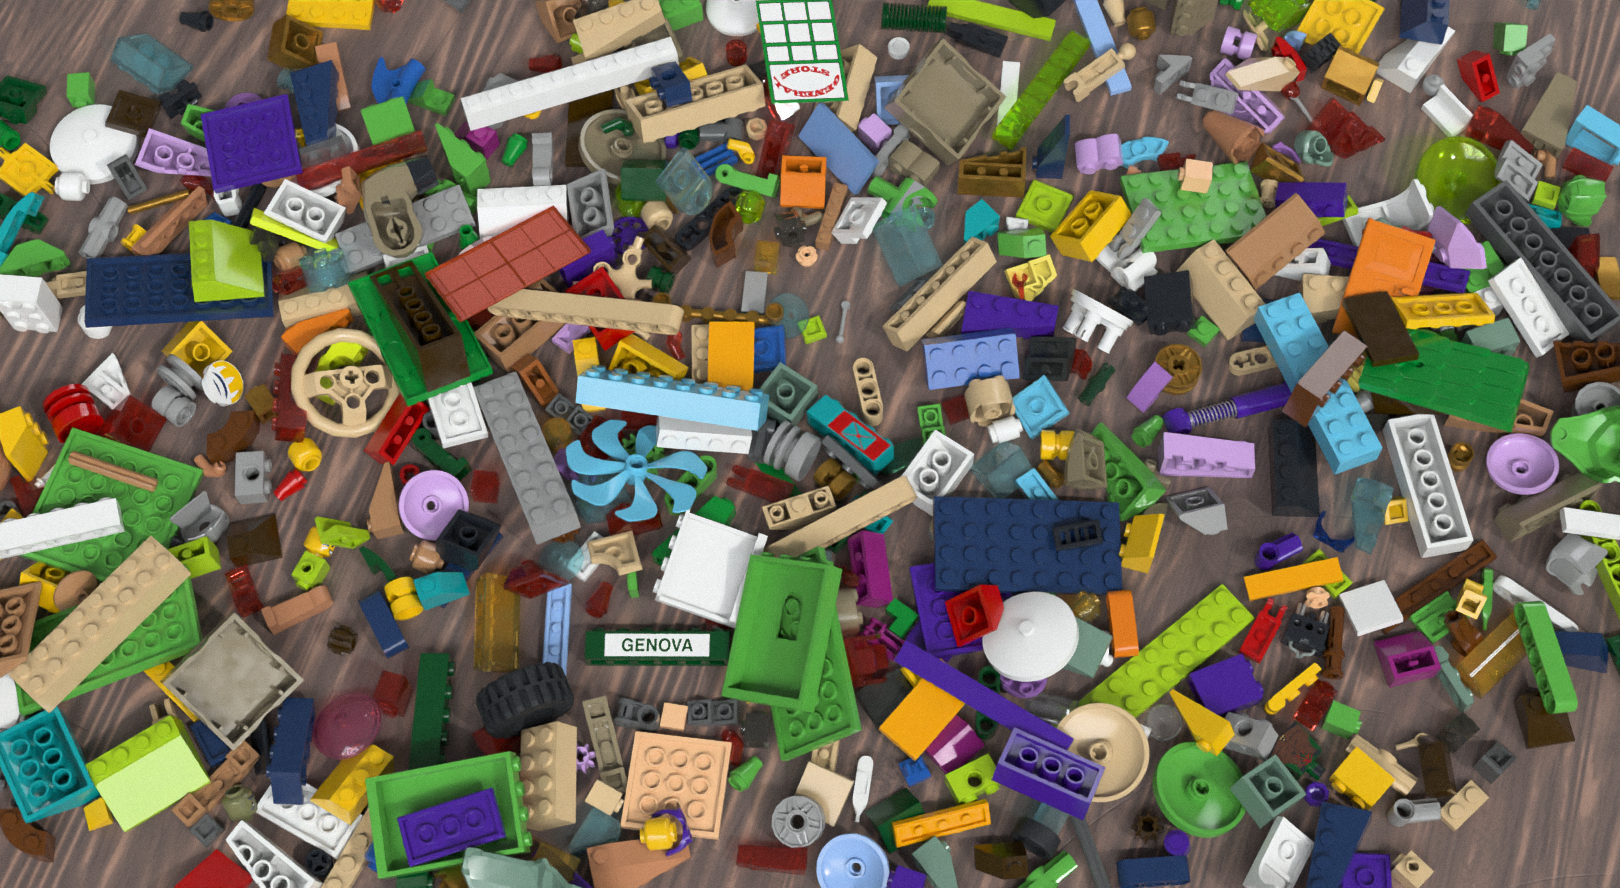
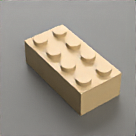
M555 721L521 730L520 781H523L525 787V796H522L523 806H526L528 809L529 820L526 821L528 829L543 831L576 823L577 727Z

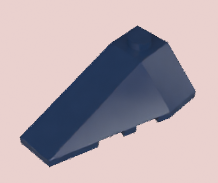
M1065 115L1038 147L1037 156L1032 157V169L1036 170V178L1062 179L1070 136V115Z

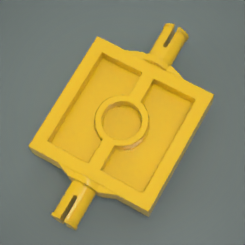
M24 143L17 151L11 154L3 147L0 148V157L4 159L3 165L0 167V180L23 197L31 192L36 193L41 188L45 189L49 194H54L55 186L48 181L59 170L57 165L27 143Z

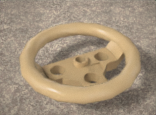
M338 328L318 334L301 348L292 366L291 392L299 412L313 427L332 436L357 438L375 432L397 396L401 394L373 336L362 330ZM339 342L357 343L373 351L384 364L364 367L347 366L344 369L319 371L305 375L312 358L326 346ZM369 372L375 373L378 377V382L374 384L369 383L366 380V374ZM324 377L329 378L332 381V387L329 389L323 388L320 385V379ZM345 378L351 379L352 384H350L349 380H345ZM388 389V396L382 408L370 419L366 420V398L373 390ZM317 396H329L341 407L342 423H336L322 416L310 403L309 399ZM347 398H356L359 403L358 408L352 409L348 407L346 403Z

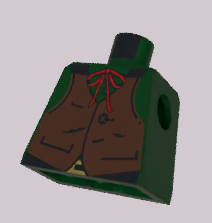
M1296 720L1276 742L1267 758L1268 760L1276 754L1297 781L1305 772L1318 781L1326 771L1323 766L1315 761L1322 752L1321 747Z

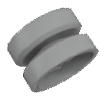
M1604 382L1586 385L1579 391L1570 410V417L1620 405V390L1616 386Z

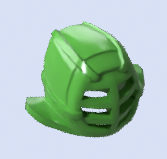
M1577 175L1572 180L1563 182L1557 200L1559 211L1578 226H1590L1592 224L1591 217L1599 212L1607 197L1605 195V182L1586 178L1583 175Z

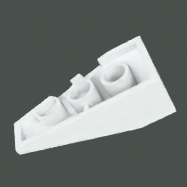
M1450 27L1447 28L1442 45L1407 39L1383 56L1379 62L1377 74L1411 93L1451 39L1455 30Z

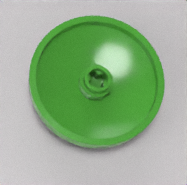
M1184 742L1169 749L1158 761L1153 773L1154 796L1166 818L1180 830L1197 837H1218L1234 828L1241 821L1246 811L1230 790L1243 775L1233 760L1221 751L1216 756L1211 752L1205 753L1196 746V742Z

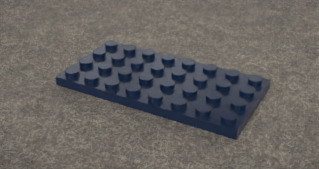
M261 249L265 297L195 302L190 253L87 259L85 327L274 317L271 249Z
M933 497L934 591L966 592L978 585H998L1000 593L1044 592L1057 595L1106 596L1108 595L1107 591L1122 590L1118 502ZM1099 519L1103 545L1056 552L1052 528ZM1089 528V537L1092 540L1094 539L1093 528ZM1083 529L1079 530L1080 540L1085 541ZM1069 531L1071 543H1075L1074 531ZM1060 532L1062 545L1067 544L1065 532Z

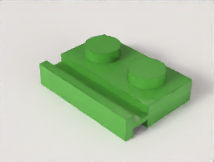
M1448 591L1409 617L1410 622L1414 623L1415 628L1432 645L1450 633L1444 623V615L1449 610L1456 609V600L1451 598Z

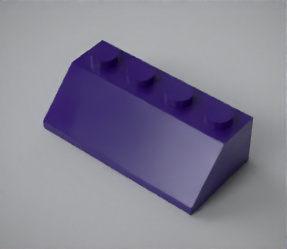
M1014 727L998 761L992 781L1084 820L1106 767Z

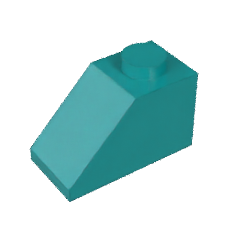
M435 572L413 580L425 611L470 595L463 572Z

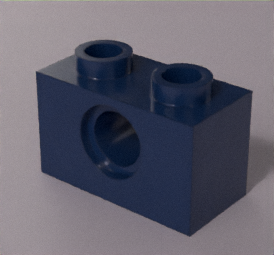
M676 61L651 68L650 86L652 90H656L659 100H663L667 108L692 101L690 81Z

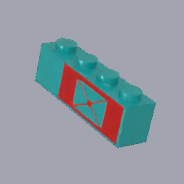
M824 395L807 411V423L825 438L827 435L833 437L874 475L878 474L894 459V446L888 438H883L877 434L872 426L860 421L855 413L844 409L836 399L832 400L829 396Z

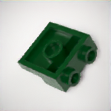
M7 75L0 82V117L8 119L16 125L19 123L28 124L37 113L36 105L47 94L46 86Z

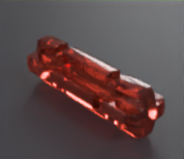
M842 564L839 566L834 565L842 569L840 581L850 588L852 586H859L858 581L860 577Z

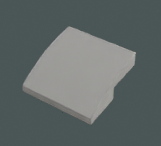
M1507 140L1497 160L1494 177L1500 182L1507 180L1525 201H1529L1538 184L1535 178L1543 164L1514 141Z

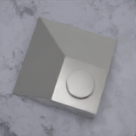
M1210 486L1165 497L1166 503H1168L1178 518L1201 533L1215 535L1220 531L1228 529L1225 505Z

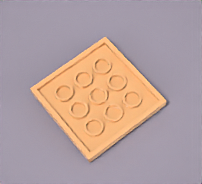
M635 731L621 828L640 831L641 828H644L645 821L652 818V814L664 809H677L680 807L692 837L719 840L732 742ZM671 814L660 816L668 817L671 822H675L677 834L683 835V826L675 816Z

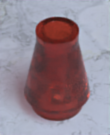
M555 54L529 59L530 71L549 73L562 69V59Z
M607 582L600 583L599 587L585 603V611L590 616L602 618L603 615L607 614L613 586Z

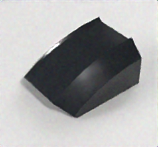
M458 509L436 539V552L439 553L440 558L444 562L447 561L467 569L469 572L478 570L489 553L502 525L474 513Z

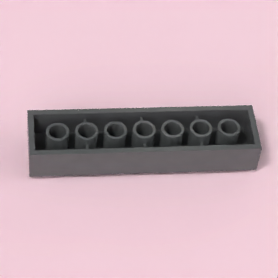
M1507 180L1472 202L1465 215L1508 265L1514 260L1522 258L1573 341L1594 343L1620 323V309Z

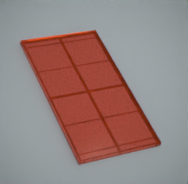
M553 205L426 272L425 276L457 317V320L462 322L591 253V249Z

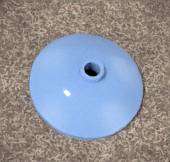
M846 833L836 836L823 847L817 860L816 871L821 888H887L886 883L890 874V866L885 852L874 840L862 834ZM854 863H859L861 870L855 869Z

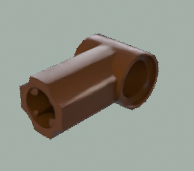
M1456 609L1449 610L1444 615V623L1453 637L1451 641L1453 648L1460 655L1467 657L1484 641L1482 634L1471 625L1465 614L1456 611Z

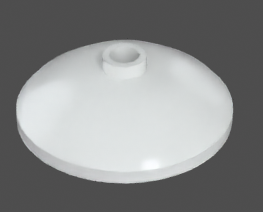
M707 0V18L710 24L723 34L729 36L752 34L757 31L756 24L759 23L756 1L758 0Z

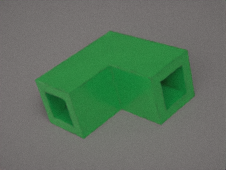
M896 598L886 608L885 614L895 620L889 627V630L903 639L918 620V614Z

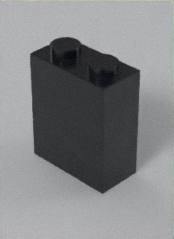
M1189 270L1144 276L1145 300L1153 309L1147 314V325L1151 335L1161 336L1168 332H1188L1190 329H1196L1193 285Z

